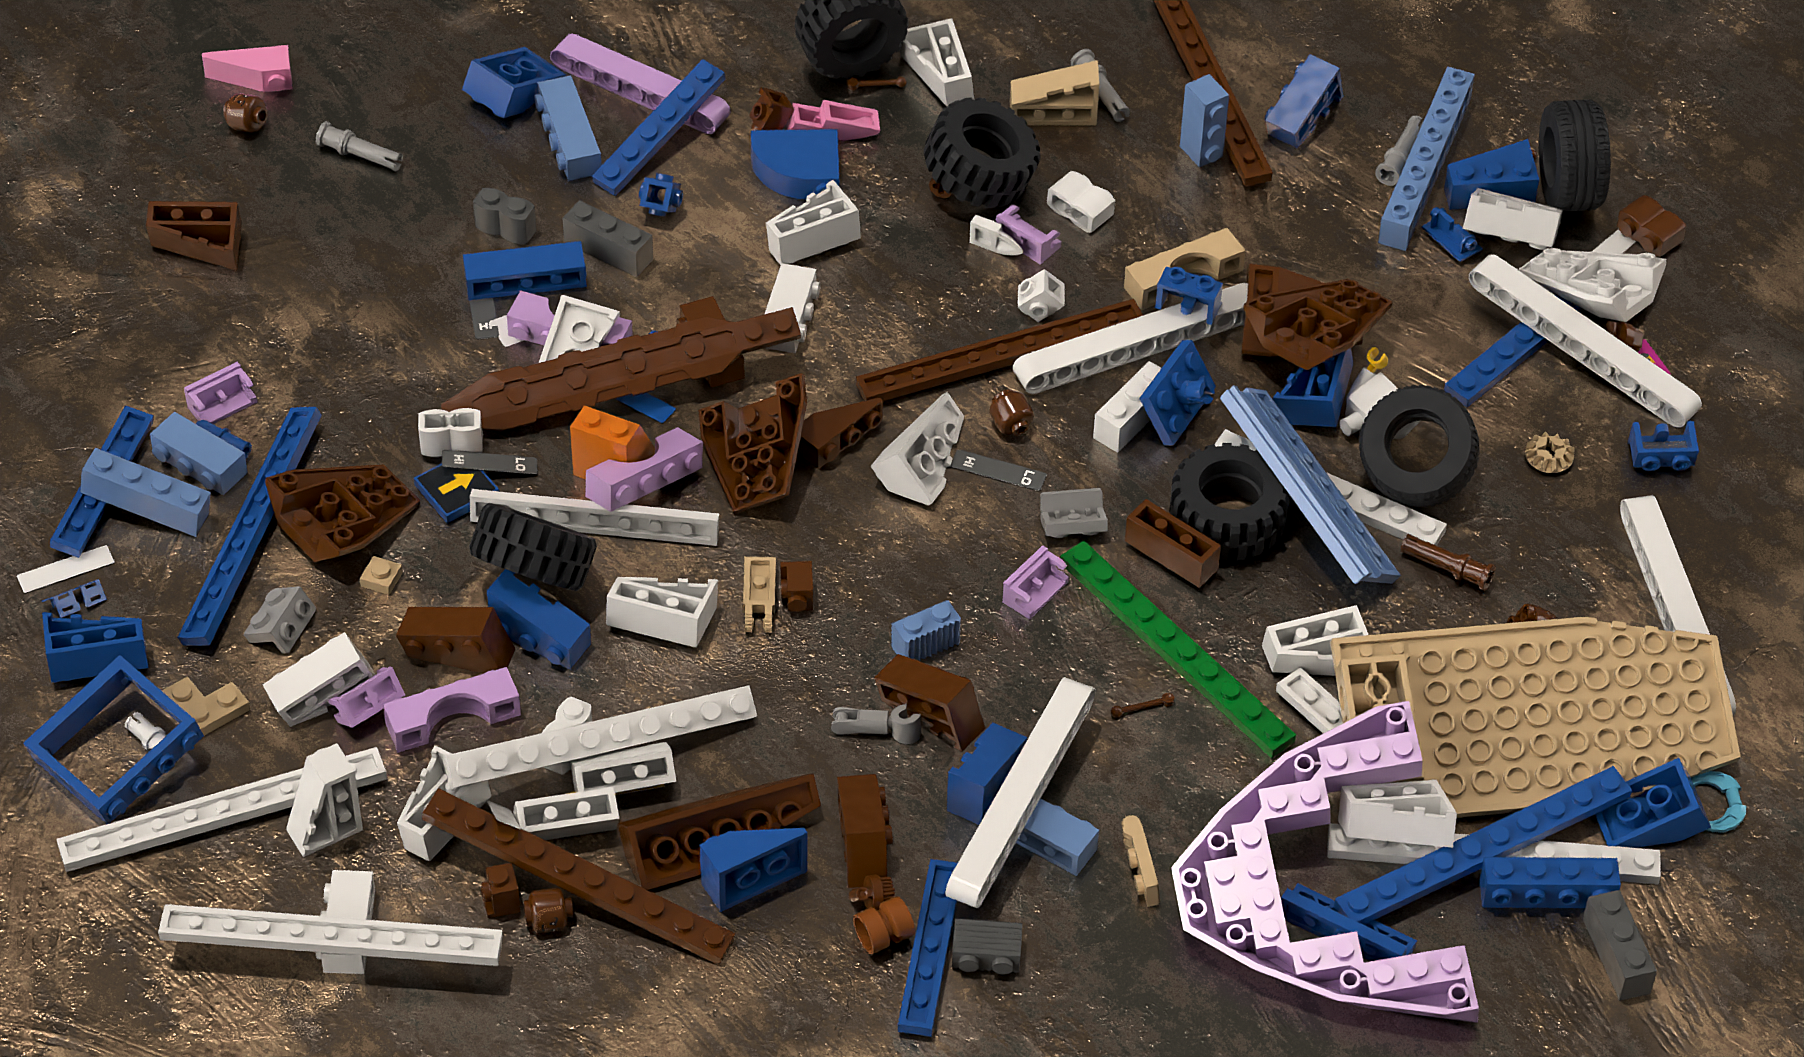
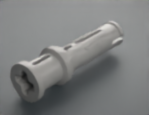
M1090 49L1080 50L1072 57L1070 64L1075 66L1095 61V55ZM1098 65L1099 98L1115 121H1123L1124 117L1119 111H1122L1128 117L1130 109L1106 79L1105 68L1102 65Z
M1412 116L1408 120V124L1395 146L1388 149L1384 154V162L1379 164L1375 171L1376 178L1381 183L1388 186L1397 184L1401 171L1424 122L1422 121L1420 126H1418L1422 117Z
M328 121L321 124L316 135V144L320 147L325 145L337 149L341 155L351 153L388 167L393 171H397L401 164L391 159L403 161L402 153H397L357 138L353 131L332 127V124Z

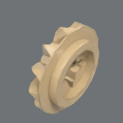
M1545 431L1542 436L1534 435L1532 440L1527 442L1525 456L1527 461L1537 470L1546 473H1558L1572 465L1575 448L1570 446L1569 439H1560L1558 433L1555 436H1549ZM1546 447L1551 448V450L1555 452L1554 458H1552V455L1549 453V451L1546 450Z

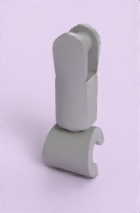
M907 704L893 709L891 716H889V711L858 710L847 707H837L833 710L832 716L835 720L831 724V730L839 735L855 733L888 734V730L891 729L893 738L902 744L915 743L921 736V714H913L907 718Z

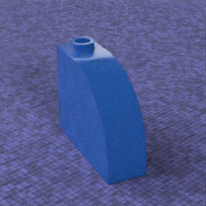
M837 129L751 130V162L756 176L774 192L795 199L807 200L806 197L811 193L816 195L827 189L826 184L831 180H834L839 186Z

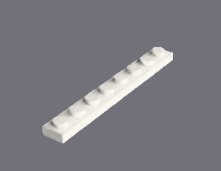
M1226 429L1215 443L1216 447L1222 446V443H1232V446L1244 444L1249 445V449L1256 450L1249 439ZM1327 473L1360 520L1369 526L1402 540L1409 533L1434 545L1439 543L1446 532L1447 524Z
M472 489L470 494V521L478 522L482 508L488 503H493L582 533L717 546L719 539V513L628 504L610 512L597 503L588 500Z

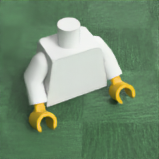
M1376 347L1368 351L1367 359L1370 364L1367 368H1362L1346 397V417L1340 420V428L1346 436H1350L1357 431L1360 432L1369 410H1372V407L1377 404L1379 399L1382 400L1383 396L1389 395L1390 392H1395L1398 389L1382 372L1375 374L1377 369H1383L1388 364V357L1385 353L1378 361H1374L1375 357L1379 354V350ZM1420 421L1405 425L1396 433L1393 439L1404 438Z

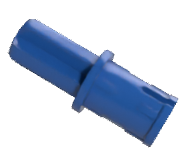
M206 420L196 422L198 426L245 452V458L249 456L252 449L251 443L231 434L230 429H221Z

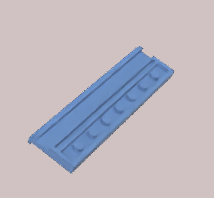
M1234 385L1227 389L1221 395V401L1352 582L1358 584L1360 581L1393 584L1401 576L1267 391L1247 387L1240 391Z

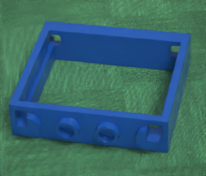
M119 655L23 744L33 760L105 824H110L120 813L123 814L134 800L145 794L161 775L169 772L187 751L194 749V745L204 735L193 717ZM133 683L180 724L102 796L98 797L52 755Z

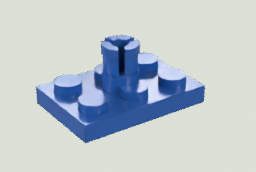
M1192 340L1181 341L1139 398L1164 445H1174L1203 404H1210L1213 397L1210 395L1215 394L1214 389L1216 386Z

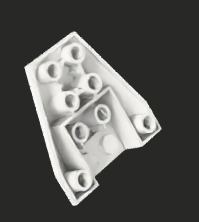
M1548 248L1519 268V271L1543 288L1598 317L1627 322L1653 302L1666 267V259L1656 258L1651 253L1621 254L1564 251L1557 248Z

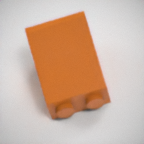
M583 406L570 426L573 475L586 480L587 469L609 459L631 463L644 461L655 455L654 445L639 424L588 406Z

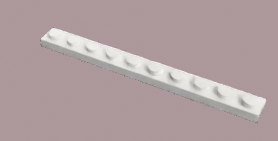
M750 685L458 752L443 756L442 758L449 787L453 789L755 718L757 713Z
M377 747L346 756L355 770L357 788L387 779L386 770ZM303 768L56 839L65 871L69 872L293 807Z
M1330 823L1328 829L1327 858L1408 864L1442 848L1441 846L1351 838L1346 836L1340 824ZM1454 834V842L1468 834ZM1540 840L1507 856L1617 858L1620 882L1659 885L1661 878L1660 850Z
M169 904L164 906L158 931L160 940L492 966H498L503 941L502 930Z

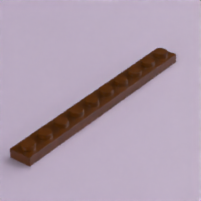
M1153 0L1192 80L1194 81L1210 74L1229 94L1224 145L1244 186L1272 181L1273 172L1188 1Z
M1134 299L859 375L856 376V386L864 401L881 398L883 401L1013 365L1019 357L1143 316V313Z
M439 788L422 812L423 821L509 863L512 862L513 865L717 965L721 964L734 941L736 933L538 836L498 821L493 814Z

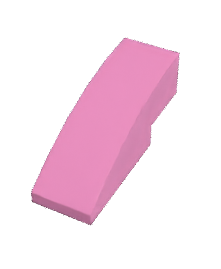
M823 100L820 108L792 103L795 110L786 123L787 130L837 129L838 141L865 138L877 135L880 132L878 110Z

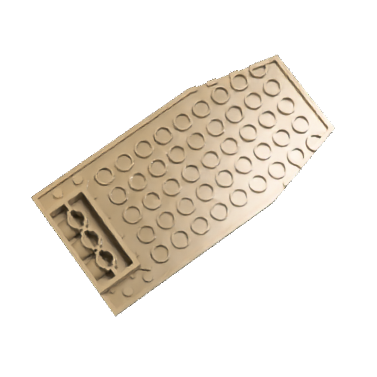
M1575 617L1332 638L1330 642L1343 723L1376 706L1409 701L1423 760L1422 776L1387 783L1437 780L1457 812L1456 818L1515 813L1612 766L1617 769L1625 781H1628L1674 759L1680 758L1690 777H1694L1737 762L1741 757L1718 637L1716 635L1681 630L1671 632L1658 630V627L1645 625L1643 628L1626 625V622L1612 621V623L1597 621V618ZM1656 785L1643 787L1642 792L1631 793L1630 798L1645 793Z

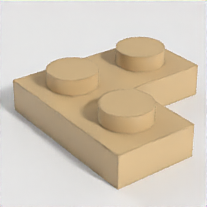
M188 676L162 690L196 720L203 735L212 732L250 710L249 701L233 682L205 697Z

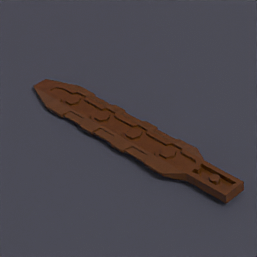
M793 307L737 322L705 316L676 324L674 328L643 336L637 334L618 339L617 343L581 352L576 350L561 354L558 358L526 367L519 365L489 373L442 403L441 408L448 412L461 408L480 410L482 430L505 431L535 423L537 419L570 410L577 412L584 405L592 408L597 403L630 394L637 396L652 392L655 388L720 374L742 354L801 339V332Z

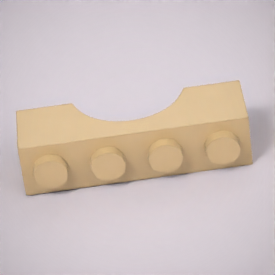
M1228 228L1212 232L1207 236L1186 242L1181 246L1166 252H1160L1153 257L1125 267L1124 288L1132 299L1136 301L1139 308L1144 310L1156 305L1157 283L1166 266L1170 268L1181 267L1188 273H1201L1211 276L1216 280H1221L1243 271L1246 250Z

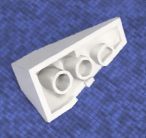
M949 393L942 394L886 447L871 465L876 476L888 491L925 505H930L944 489L947 480L944 478L945 470L951 466L953 459L950 456L951 448L958 441L964 415Z

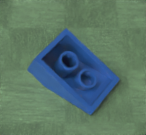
M526 47L472 60L462 90L468 93L474 101L490 108L496 116L507 118L523 113L535 103L534 95L539 94L538 82L566 77L567 74Z
M1680 758L1626 781L1632 789V793L1642 792L1643 787L1656 786L1645 793L1623 800L1595 814L1607 846L1638 848L1678 842L1711 828L1693 781Z
M805 828L728 831L720 836L710 837L700 844L701 884L718 910L722 912L808 872L807 831Z

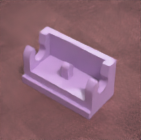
M1011 205L1003 213H999L996 216V223L1002 224V232L1018 243L1024 250V255L1041 265L1061 247V241L1055 239L1060 233L1053 230L1047 235L1023 221L1020 215L1014 214L1019 210V207Z
M238 362L184 387L187 408L198 421L206 420L212 424L257 403V397L250 389L253 386L252 381Z
M1041 546L1004 581L1003 603L1030 620L1069 583V577L1056 568L1057 566L1059 569L1064 570L1067 567L1066 563L1049 552L1048 548Z
M382 667L377 670V675L340 697L334 696L331 698L329 703L332 706H336L339 711L334 715L337 723L353 728L384 709L383 704L405 696L393 667Z

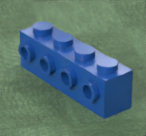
M1484 857L1479 879L1482 908H1586L1589 896L1617 891L1621 887L1617 858Z

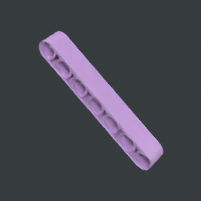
M568 34L550 54L552 62L559 69L651 110H655L681 82L677 78L576 34ZM711 94L684 124L701 132L713 134L730 115L731 110L725 100Z

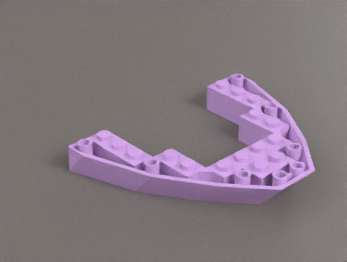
M1409 701L1376 706L1283 754L1218 811L1171 867L1183 930L1256 971L1336 1001L1369 1009L1478 1023L1479 1007L1465 945L1364 963L1357 931L1290 943L1268 834L1330 824V804L1327 793L1341 791V786L1379 784L1421 777L1423 760Z

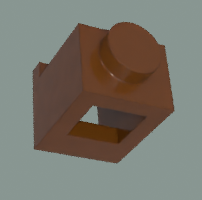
M761 87L759 89L761 97L753 106L749 115L753 121L751 128L753 130H783L795 109L784 93Z
M812 561L780 562L781 598H787L788 611L813 610Z
M512 862L486 867L487 881L481 882V894L487 918L490 919L521 912L519 889Z

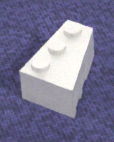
M1355 605L1268 626L1262 647L1270 668L1274 673H1293L1301 667L1307 674L1335 676L1330 645L1332 638L1365 636L1369 634L1358 607Z
M344 632L338 637L329 640L327 644L313 653L302 657L299 662L273 676L272 679L263 684V687L277 712L291 727L328 712L327 706L331 705L329 703L331 698L344 695L375 676V673L365 657Z
M337 743L317 750L314 754L307 756L286 828L303 857L363 831L355 770Z
M1437 780L1341 786L1338 821L1347 837L1453 848L1457 812Z

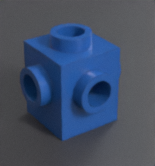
M656 173V178L645 177L639 190V206L649 208L648 213L664 217H666V212H676V207L679 208L683 200V190H680L681 183L673 182L674 176ZM665 189L664 200H662L660 193Z

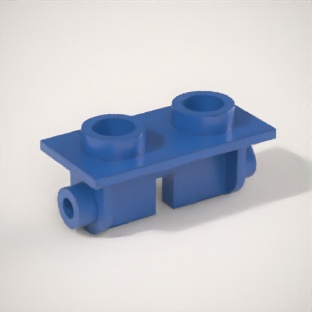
M1435 207L1430 212L1432 219L1424 224L1422 229L1454 258L1462 262L1482 251V247L1475 241L1476 237L1473 234H1469L1461 225H1456L1454 223L1455 220L1447 214L1444 208Z

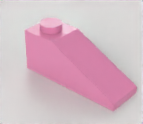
M288 45L202 53L205 78L262 92L292 89Z

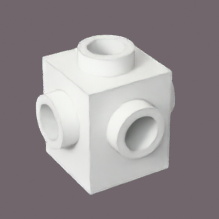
M1045 269L1018 285V308L1037 322L1065 306V284Z

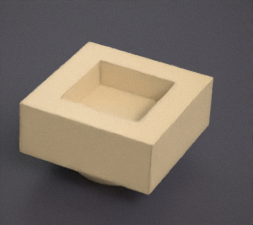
M373 556L360 577L361 587L390 595L403 573L402 564Z

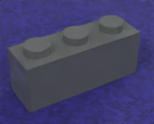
M579 200L562 218L564 243L581 241L583 252L626 273L638 277L653 261L652 234Z
M1617 890L1589 896L1583 921L1619 1001L1651 994L1657 970L1621 891Z

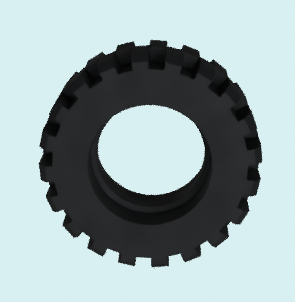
M804 0L805 3L800 4L794 24L796 37L812 67L822 75L835 79L841 77L846 80L853 76H866L867 72L871 70L875 72L880 69V65L884 62L888 63L892 60L893 54L895 52L898 53L902 47L901 41L906 39L909 22L907 13L900 0ZM861 20L855 26L842 31L846 26L850 25L851 23Z
M970 97L950 103L948 107L941 111L924 147L926 166L929 172H933L932 178L935 182L940 183L943 186L942 189L948 194L951 192L957 196V200L971 202L970 205L976 207L985 205V208H994L997 204L1001 207L1016 201L1026 189L1037 169L1041 156L1039 142L1035 139L1036 135L1032 127L1028 128L1027 121L1022 116L1019 118L1013 109L1009 107L1006 109L997 101L988 102L986 98H976L973 100ZM974 148H977V149H979V150H981V151L987 153V154H988L989 156H991L992 158L987 157V156H985V155L979 153V152L976 151Z
M1222 443V446L1217 447L1215 444L1206 446L1204 451L1198 449L1191 453L1189 458H1185L1178 465V470L1175 471L1172 479L1169 512L1174 517L1220 544L1219 560L1227 561L1228 558H1235L1238 561L1245 560L1248 555H1251L1253 558L1262 554L1263 548L1265 550L1270 549L1276 544V540L1281 538L1287 523L1290 495L1257 449L1255 451L1251 450L1249 445L1244 444L1232 446V443ZM1218 494H1233L1247 499L1253 505L1242 509H1225L1210 503L1207 498Z
M488 503L482 508L469 545L470 554L487 563L544 583L575 591L584 586L597 548L596 540L592 537L559 524L493 503Z

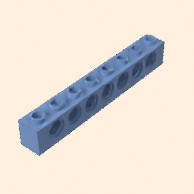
M1447 67L1381 218L1378 244L1403 251L1407 250L1470 102L1475 74Z

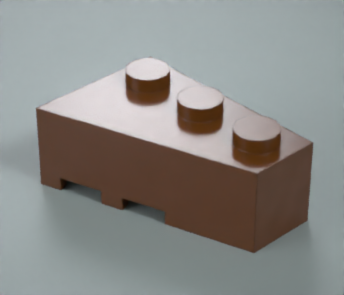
M149 201L146 228L151 246L237 271L242 226L238 202Z
M897 654L874 677L882 702L893 709L907 704V718L913 714H921V720L932 726L930 728L932 734L938 737L943 733L955 741L954 748L961 752L985 729L972 681L966 677H960L939 667H933L917 659H911Z
M876 774L837 777L838 808L841 834L845 844L844 860L845 863L847 862L848 888L863 887L866 875L878 874L879 877H887V845L893 844L891 824L889 825L885 787L878 786Z

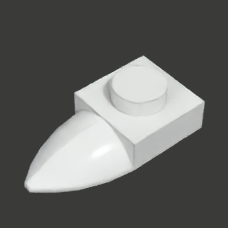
M975 215L970 222V243L1003 255L1023 254L1024 250L1018 243L1002 232V224Z

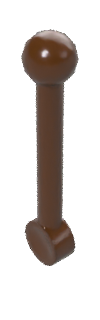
M903 76L890 80L866 81L850 78L847 84L851 90H856L860 86L897 85L902 88L906 86L907 80Z
M1165 693L1159 699L1125 707L1113 706L1110 712L1114 718H1119L1123 713L1163 704L1166 707H1170L1174 704L1175 697L1171 693Z

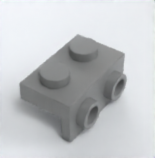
M1100 488L1042 492L1040 494L1041 523L1046 536L1063 538L1069 534L1078 533L1091 536L1099 532L1108 531V519L1103 509V493Z
M300 586L272 589L266 595L265 602L259 611L251 618L250 625L243 635L249 643L273 641L281 653H289L315 613L316 606Z

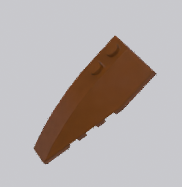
M810 773L687 803L617 823L625 856L640 887L649 890L701 875L700 844L710 837L720 836L728 831L779 829L821 806L814 774Z

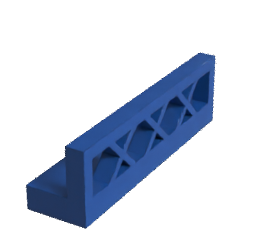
M1297 883L1293 891L1287 888L1281 897L1285 920L1321 938L1357 931L1362 958L1370 962L1411 955L1416 947L1417 940L1376 920L1363 925L1340 914L1334 906V900Z

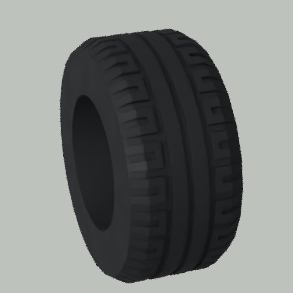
M1591 99L1553 101L1544 108L1539 130V168L1543 194L1546 203L1550 207L1561 209L1563 212L1596 210L1604 204L1607 198L1611 170L1608 125L1602 107Z
M1411 385V387L1406 386L1403 389H1396L1397 391H1392L1389 395L1383 396L1382 400L1379 399L1364 419L1361 427L1362 430L1359 434V451L1364 469L1372 483L1384 496L1386 495L1387 498L1401 505L1418 508L1430 505L1432 507L1435 504L1439 505L1444 501L1447 502L1467 486V483L1470 482L1471 477L1475 473L1474 470L1477 469L1480 442L1475 424L1463 404L1455 396L1452 397V394L1446 393L1442 389L1439 390L1428 385L1426 387L1423 385ZM1431 421L1441 426L1448 437L1449 445L1445 457L1437 466L1424 472L1416 473L1402 470L1394 462L1391 455V443L1394 436L1409 423Z

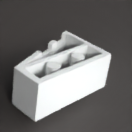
M952 18L907 29L906 39L901 41L900 55L947 107L950 103L957 100L961 101L964 98L972 97L975 100L972 76Z
M834 180L826 184L827 189L817 195L811 193L806 197L807 202L797 208L791 206L766 222L769 251L780 265L781 263L792 264L798 260L820 254L823 251L861 238L859 210Z
M1477 188L1471 194L1463 229L1482 235L1500 236L1501 239L1517 243L1518 240L1529 242L1530 247L1545 250L1547 246L1552 247L1555 244L1563 210Z
M617 577L607 595L606 625L697 648L717 608L718 579H708V584L688 583V579L678 578V583H658V578Z
M435 745L431 751L432 758L427 768H423L420 774L421 781L416 791L411 793L397 822L404 849L429 862L454 836L422 820V812L438 788L478 808H481L486 800L492 796L488 780L450 789L442 757L452 753Z

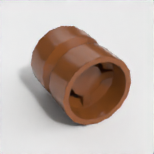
M898 896L881 902L878 910L870 907L853 916L856 934L864 949L871 955L888 948L890 941L899 943L915 935L912 916L904 901Z

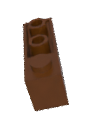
M876 398L813 413L803 422L797 454L817 469L827 462L833 461L841 451L849 445H854L862 435L870 429H875L881 423L883 418V400Z

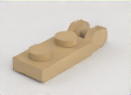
M744 557L743 613H745V632H752L754 628L753 613H765L763 628L765 633H772V613H775L776 557Z
M1125 816L1123 821H1121L1125 849H1127L1131 869L1137 868L1139 875H1134L1138 895L1144 894L1147 907L1159 905V884L1141 820L1137 816Z

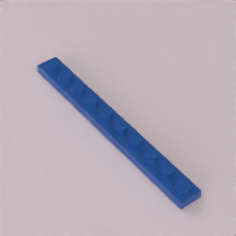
M317 407L290 408L177 637L183 646H206L211 644L274 514L265 480L267 477L296 469L322 416Z
M1612 766L1455 841L1453 848L1442 847L1335 898L1334 906L1340 914L1365 925L1482 869L1484 857H1507L1630 798L1632 789L1617 769Z

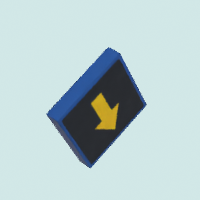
M440 464L413 478L416 488L446 523L470 512V494L472 489L499 492L498 487L485 472L478 469L444 467Z

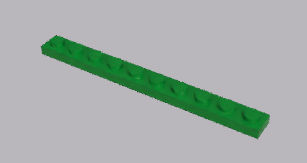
M1085 541L1060 555V559L1067 565L1065 569L1271 759L1295 743L1296 734Z

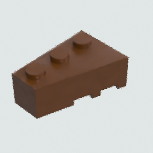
M408 607L396 633V637L408 657L483 674L505 667L508 669L516 650L493 607Z

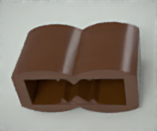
M1642 195L1620 210L1617 227L1624 236L1634 241H1639L1645 251L1661 257L1684 241L1687 227L1677 215L1670 211H1665L1656 200L1646 195Z

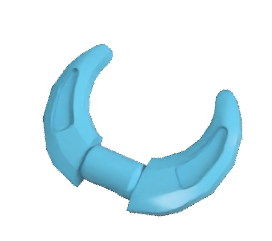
M1708 771L1691 778L1694 786L1708 784L1716 787L1722 793H1726L1729 808H1727L1723 817L1718 820L1709 821L1711 828L1707 829V831L1726 832L1735 829L1743 822L1746 815V806L1742 805L1739 795L1741 787L1733 777L1720 771Z

